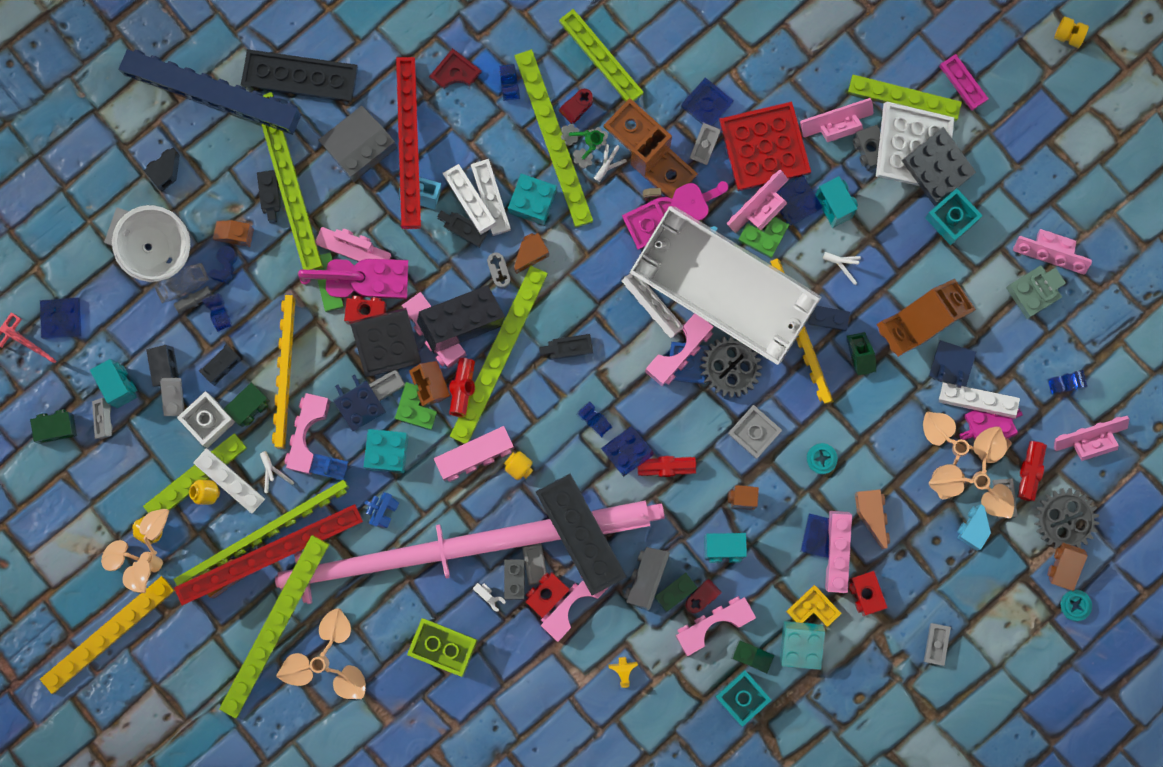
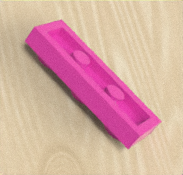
M956 54L940 64L939 67L972 111L989 99Z

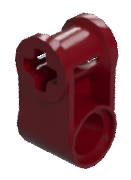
M585 88L579 90L559 109V112L571 124L576 123L592 106L593 95L591 91ZM581 97H583V98L588 97V101H587V102H586L585 100L581 101Z
M708 578L687 599L685 604L687 611L693 614L702 611L722 593L721 590ZM691 600H692V601H696V600L699 601V603H698L699 609L696 608V607H695V608H692V607H691V605H692Z

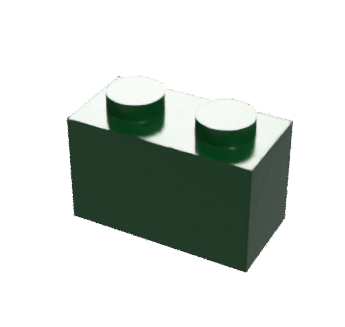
M251 382L224 410L243 428L244 426H249L254 421V416L258 412L262 413L268 408L270 400Z
M57 410L53 415H48L47 413L38 414L36 418L30 419L33 441L38 444L77 436L74 414L67 410Z
M684 573L654 598L663 610L668 612L698 587L687 573Z

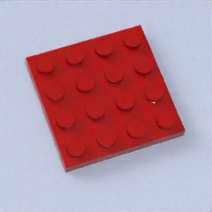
M792 101L719 119L737 191L765 185L778 170L783 171L788 179L811 174Z

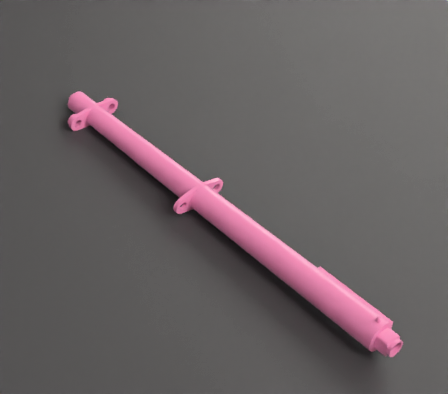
M646 500L591 511L603 534L650 526L651 521L665 519L662 503L647 506ZM550 519L449 539H443L441 525L439 524L436 525L438 541L319 564L310 583L442 561L445 578L448 579L450 578L448 559L561 540ZM303 550L294 554L296 563L298 562ZM293 569L278 572V576H275L276 587L280 588L281 591ZM310 583L302 596L303 603L312 604Z

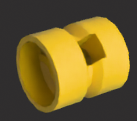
M1064 16L1057 28L1054 39L1063 43L1068 41L1069 45L1079 49L1085 39L1089 26L1081 22L1076 24L1074 19Z

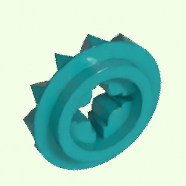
M816 444L807 453L808 466L817 474L829 473L837 465V453L828 444ZM820 451L823 457H830L824 461V467L820 461H814L819 457Z
M1081 590L1068 591L1063 595L1060 602L1061 612L1066 618L1073 621L1086 619L1092 610L1090 597ZM1080 600L1078 606L1081 610L1074 609L1071 611L1073 605L1070 601L1076 602Z

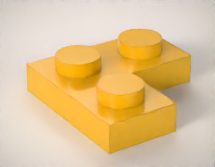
M815 585L785 611L795 622L803 623L814 613L826 627L842 614Z

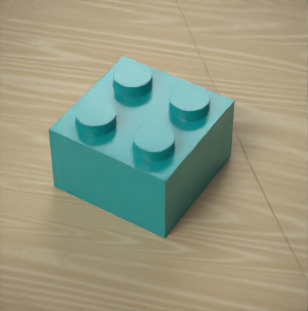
M520 174L508 207L509 214L544 226L557 193V185Z
M840 176L820 185L815 194V198L832 228L852 219L858 209L856 199L850 196L848 192L849 187L845 180H841Z
M956 188L933 208L925 219L951 246L975 225L983 215Z
M108 359L90 369L109 405L118 409L138 398L135 394L137 389L132 381L129 382L126 377L128 372L124 365Z
M368 429L364 468L373 471L405 473L409 435L404 432Z
M746 533L706 534L704 536L705 560H709V563H721L722 559H729V563H740L742 559L747 557Z
M784 621L780 652L781 666L821 670L825 638L823 625Z
M745 670L740 672L714 696L741 727L772 701Z

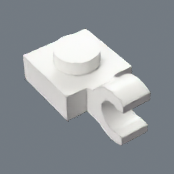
M477 583L473 588L496 612L499 611L495 606L497 601H501L503 604L506 603L502 597H493L490 594L492 590L485 584L481 586Z

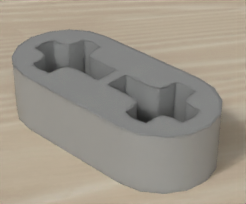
M500 253L490 254L487 262L495 286L501 289L508 287L511 280L503 256ZM493 258L501 260L499 262V269H496L495 264H491ZM500 272L503 277H507L504 284L496 281L499 279L498 273Z

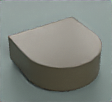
M661 188L643 190V200L647 202L662 197Z

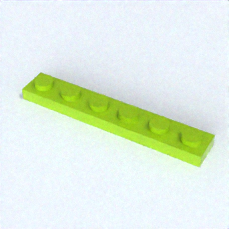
M574 9L559 19V23L625 102L629 98L635 102L644 95L641 88Z
M852 75L847 93L865 99L871 98V100L881 103L891 102L954 117V121L958 120L962 104L961 101L857 75Z
M234 433L211 452L228 465L243 453L247 447ZM194 465L143 507L148 513L161 509H168L170 511L189 496V489L195 481L209 480L210 477Z

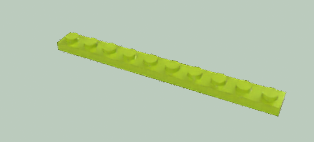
M531 49L516 54L514 57L574 226L578 228L592 223L593 219L565 140L561 138L562 132L533 51Z
M271 92L264 94L263 97L269 99L270 97H274V95ZM261 124L302 268L306 270L323 268L285 133Z
M530 265L476 379L475 391L473 395L469 396L466 415L463 418L458 417L449 436L450 438L463 444L470 441L548 273Z
M345 480L340 481L173 580L178 586L211 571L216 566L219 567L225 564L233 556L237 558L246 553L245 549L250 546L254 548L263 543L262 539L267 536L271 538L280 533L279 529L284 526L286 528L291 527L297 523L296 519L301 516L303 518L310 516L313 513L312 510L318 506L323 508L330 503V499L344 496L347 493L346 490L349 489Z
M311 535L219 710L234 718L239 716L327 551L329 543Z

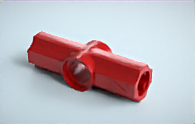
M459 358L455 380H452L449 385L452 395L449 414L455 417H465L469 396L473 395L475 391V384L472 380L475 361L472 359Z
M1037 441L1029 442L1026 459L1023 461L1020 470L1021 481L1017 498L1035 501L1038 483L1041 481L1044 473L1043 461L1047 448L1046 444Z
M675 456L637 459L638 476L658 475V477H673L682 474H696L695 457L675 458Z

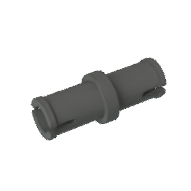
M206 286L195 293H189L188 297L175 302L174 306L177 312L181 314L193 306H199L200 302L213 297V293L209 286Z

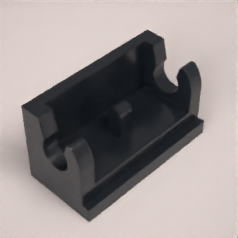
M226 344L199 372L215 386L242 359Z
M162 345L146 349L153 387H161L160 381L162 378H179L174 347Z

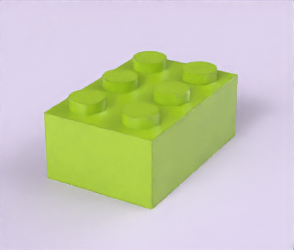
M422 618L407 655L464 677L478 640Z

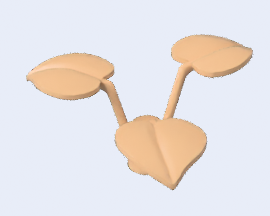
M926 412L923 420V430L927 440L937 446L942 445L945 440L952 443V451L956 456L952 465L956 466L959 458L965 456L969 449L974 450V447L965 440L955 441L949 438L956 431V424L950 416L943 413ZM1006 439L1008 450L1012 442L1009 439ZM988 457L986 459V463H995L999 461L990 460ZM937 493L938 496H939V498L942 499V500H944V499H949V498L953 497V496H944V495H941V494Z
M991 427L981 432L974 441V452L977 455L983 456L982 471L976 472L973 479L962 478L960 468L952 464L943 465L935 472L929 481V486L941 495L957 496L964 490L962 481L974 483L978 489H987L989 491L984 493L981 498V504L985 507V511L988 514L1011 518L1014 512V498L1011 490L1003 484H996L991 489L989 487L990 478L986 474L987 457L990 460H999L1005 455L1007 450V442L1000 427Z
M168 509L155 510L148 513L140 524V533L145 535L143 539L151 552L142 553L140 558L126 553L128 544L122 540L112 542L103 552L101 563L107 571L119 569L124 563L125 557L137 561L133 563V566L128 567L123 574V584L131 591L146 593L150 572L159 571L163 565L162 559L156 556L157 551L153 549L149 540H155L163 531L169 514Z
M337 608L330 611L320 622V637L323 640H330L320 656L313 658L309 665L307 656L301 653L290 655L277 673V678L290 685L302 686L308 684L313 679V672H332L338 674L333 681V688L337 695L346 699H362L364 697L366 682L362 672L357 667L351 665L344 667L342 672L329 668V659L325 656L333 641L342 643L351 634V624L341 609Z

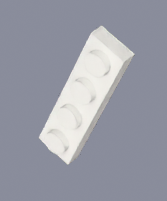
M489 159L471 164L481 200L497 224L491 228L492 235L495 236L511 231Z
M458 164L443 173L444 178L480 235L495 227L497 224L460 165Z
M632 274L624 277L622 282L626 288L636 297L638 302L670 338L683 330V325L647 283Z
M945 382L942 384L939 397L940 403L1015 419L1020 398L964 386L957 388L956 385Z
M207 448L193 462L250 513H253L265 500L262 495Z

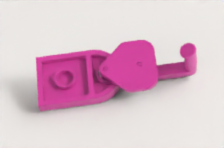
M722 181L718 183L716 188L702 194L696 184L688 183L675 190L673 199L668 197L657 198L622 215L637 249L639 250L646 246L669 206L677 207L699 221L708 214L706 202L728 191V184Z
M334 259L328 263L327 270L302 269L298 272L301 283L305 285L310 283L311 279L326 280V291L332 297H348L355 291L359 295L368 298L407 299L408 260L364 259L354 266L349 260Z

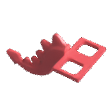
M10 313L0 327V335L5 333V337L0 342V347L2 348L10 337L50 362L56 363L57 361L15 331L22 319ZM15 317L16 321L12 327H8V323Z

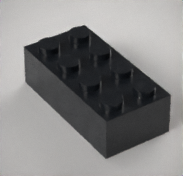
M486 285L419 311L417 323L434 354L502 327L505 316L489 286Z

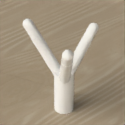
M609 144L605 145L603 165L594 177L596 181L600 182L608 170L627 162L624 159L610 165L619 149V145L615 147L609 158Z
M825 252L823 259L838 264L851 282L856 285V280L842 263L858 265L860 262L856 260H860L861 257H839Z
M267 451L260 453L266 469L265 493H268L269 478L270 481H274L272 471L291 485L294 484V481L272 465Z

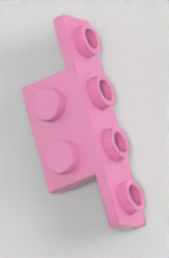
M868 98L800 121L803 137L821 132L826 141L830 142L863 130L859 119L874 114L872 100Z
M778 170L773 174L770 180L758 189L757 193L730 218L727 225L734 233H737L748 221L761 231L784 208L787 202L776 193L788 181L783 171Z
M322 227L316 239L317 246L356 261L364 259L390 260L391 253L374 247L372 242H370L371 239L362 235L356 237L353 235V232L347 229H342V231L336 229L334 232Z
M1042 229L1039 230L1036 241L1019 236L1013 247L1015 252L1083 275L1086 274L1092 264L1091 259L1074 254L1075 240Z
M1128 416L1116 417L1112 421L1097 423L1092 427L1081 428L1070 434H1062L1055 438L1054 449L1059 451L1074 446L1081 461L1116 451L1119 445L1113 433L1128 429L1130 419Z

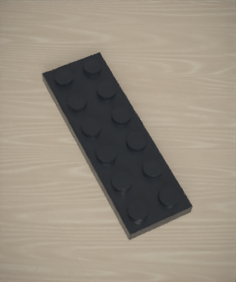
M247 49L241 86L352 103L358 65Z
M571 473L536 491L540 502L592 596L627 578Z

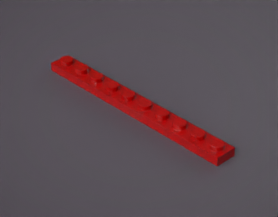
M396 57L401 229H421L415 57Z
M354 504L174 587V590L183 606L303 550L311 535L325 540L363 522Z

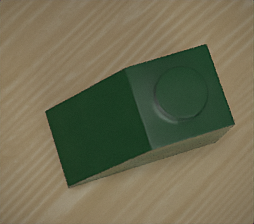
M866 333L847 335L850 356L857 375H867L876 372L875 352Z
M738 640L731 659L767 674L774 655Z

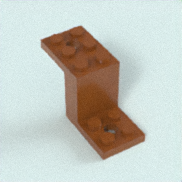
M629 98L604 124L603 127L632 153L631 166L655 188H661L664 196L673 199L677 188L691 183L698 176L696 171L670 149L672 135L632 99ZM628 121H633L636 123V127L629 130L625 124ZM673 171L677 177L674 180H669L666 177V173Z
M953 279L931 289L899 313L882 320L876 325L879 328L880 334L890 344L891 351L899 357L922 345L976 309L956 279Z

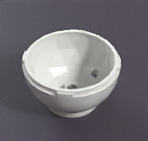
M146 205L132 209L118 221L113 232L112 249L117 263L128 275L142 281L157 282L169 279L185 265L190 251V236L186 226L173 212L162 207ZM126 230L129 231V234L127 235V237H126L125 234H124V233L126 232ZM145 244L151 245L150 251L145 249ZM169 258L172 259L171 263H166Z

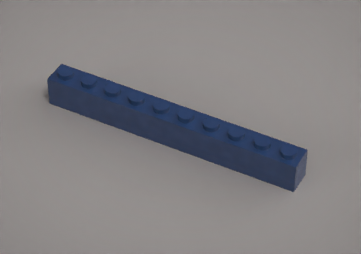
M136 49L134 51L126 50L118 69L124 76L291 135L294 134L301 117V113L297 109L298 107L294 104L280 103V100L274 97L268 99L257 91L248 92L246 88L240 85L231 86L223 79L214 80L208 74H197L193 69L188 67L180 68L171 61L165 63L157 56L151 55V57L145 56V53Z

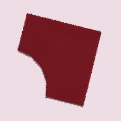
M452 48L429 78L443 89L454 83H464L471 86L482 73V70Z

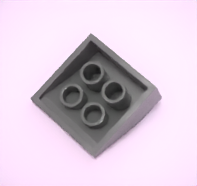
M360 106L318 139L353 183L397 149L395 141L363 106Z
M646 547L645 551H640L637 560L641 562L638 569L634 568L631 580H634L632 588L628 587L624 596L627 599V604L646 611L650 610L670 552Z

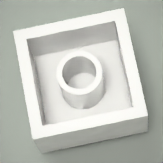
M206 391L177 417L206 448L213 444L235 423L222 406Z

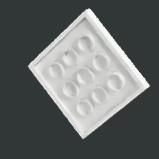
M891 102L884 103L876 177L919 186L901 160L942 127L946 129L952 138L954 117Z

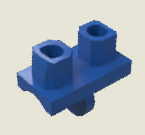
M314 454L310 473L344 480L349 462Z
M385 492L382 493L380 500L376 496L373 497L371 502L366 500L364 504L369 506L366 513L372 514L368 523L376 527L387 528L391 518L383 514L386 508L395 512L399 502L392 498L391 494Z

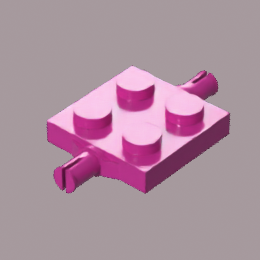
M1020 408L1017 410L1016 418L1023 416ZM974 410L965 414L969 430L959 435L962 438L961 440H967L972 437L976 439L984 430L991 427H1000L1005 439H1009L1017 435L1018 431L1013 424V419L1015 418Z

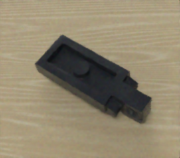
M275 170L257 172L263 214L267 213L269 223L277 222L276 212H279L281 208Z
M440 211L437 216L438 220L445 223L444 228L478 248L481 247L489 231H486L480 235L473 222L458 213L451 212L449 215Z
M585 334L553 339L548 342V346L539 347L540 356L550 355V359H560L593 354L591 335Z

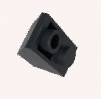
M174 147L165 150L159 159L151 161L144 170L161 192L177 180L180 155Z

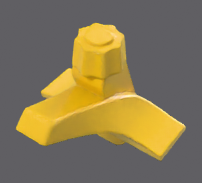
M619 657V664H608V667L618 673L622 688L629 687L630 672L634 667L638 666V662L627 663L626 657Z

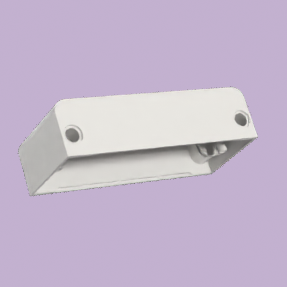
M669 206L630 271L632 275L777 365L782 362L822 298L806 286L673 206Z

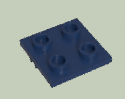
M940 340L928 377L938 379L939 382L944 381L954 384L957 388H961V386L966 387L976 351Z
M354 374L352 378L356 387L344 394L340 385L337 384L335 387L339 397L333 400L352 431L386 413L368 382L360 383Z

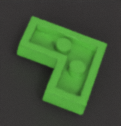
M774 217L763 232L747 223L738 242L772 258L789 224Z
M406 382L395 419L432 430L437 411L420 406L421 402L417 394L419 391L418 386Z

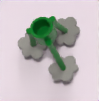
M573 124L562 127L563 134L561 138L565 140V144L568 146L578 141L577 136H585V142L589 149L587 151L584 148L580 149V151L575 150L573 152L574 162L579 164L582 169L591 166L593 158L591 152L599 149L601 145H606L605 139H607L608 133L602 131L599 127L595 130L591 129L584 132H579V129L574 128Z

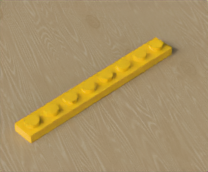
M779 259L770 261L773 267L785 274ZM804 325L798 335L799 337L796 338L800 348L803 347L805 355H803L806 366L810 365L812 370L809 374L813 384L817 383L819 390L816 393L820 402L823 401L824 404L832 403L834 401Z
M285 295V300L281 302V311L284 312V317L280 320V330H283L282 338H279L281 357L277 359L280 375L276 377V387H279L278 394L275 395L277 413H274L273 417L276 432L272 434V444H275L277 449H286L296 302L293 295Z
M163 576L159 577L146 588V593L139 594L41 677V682L51 694H55L174 593L173 587Z

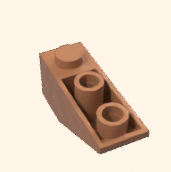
M881 489L856 492L857 514L881 549L888 548L887 544H890V536L885 530L888 520L887 514L883 513V506L885 505L884 494H881Z

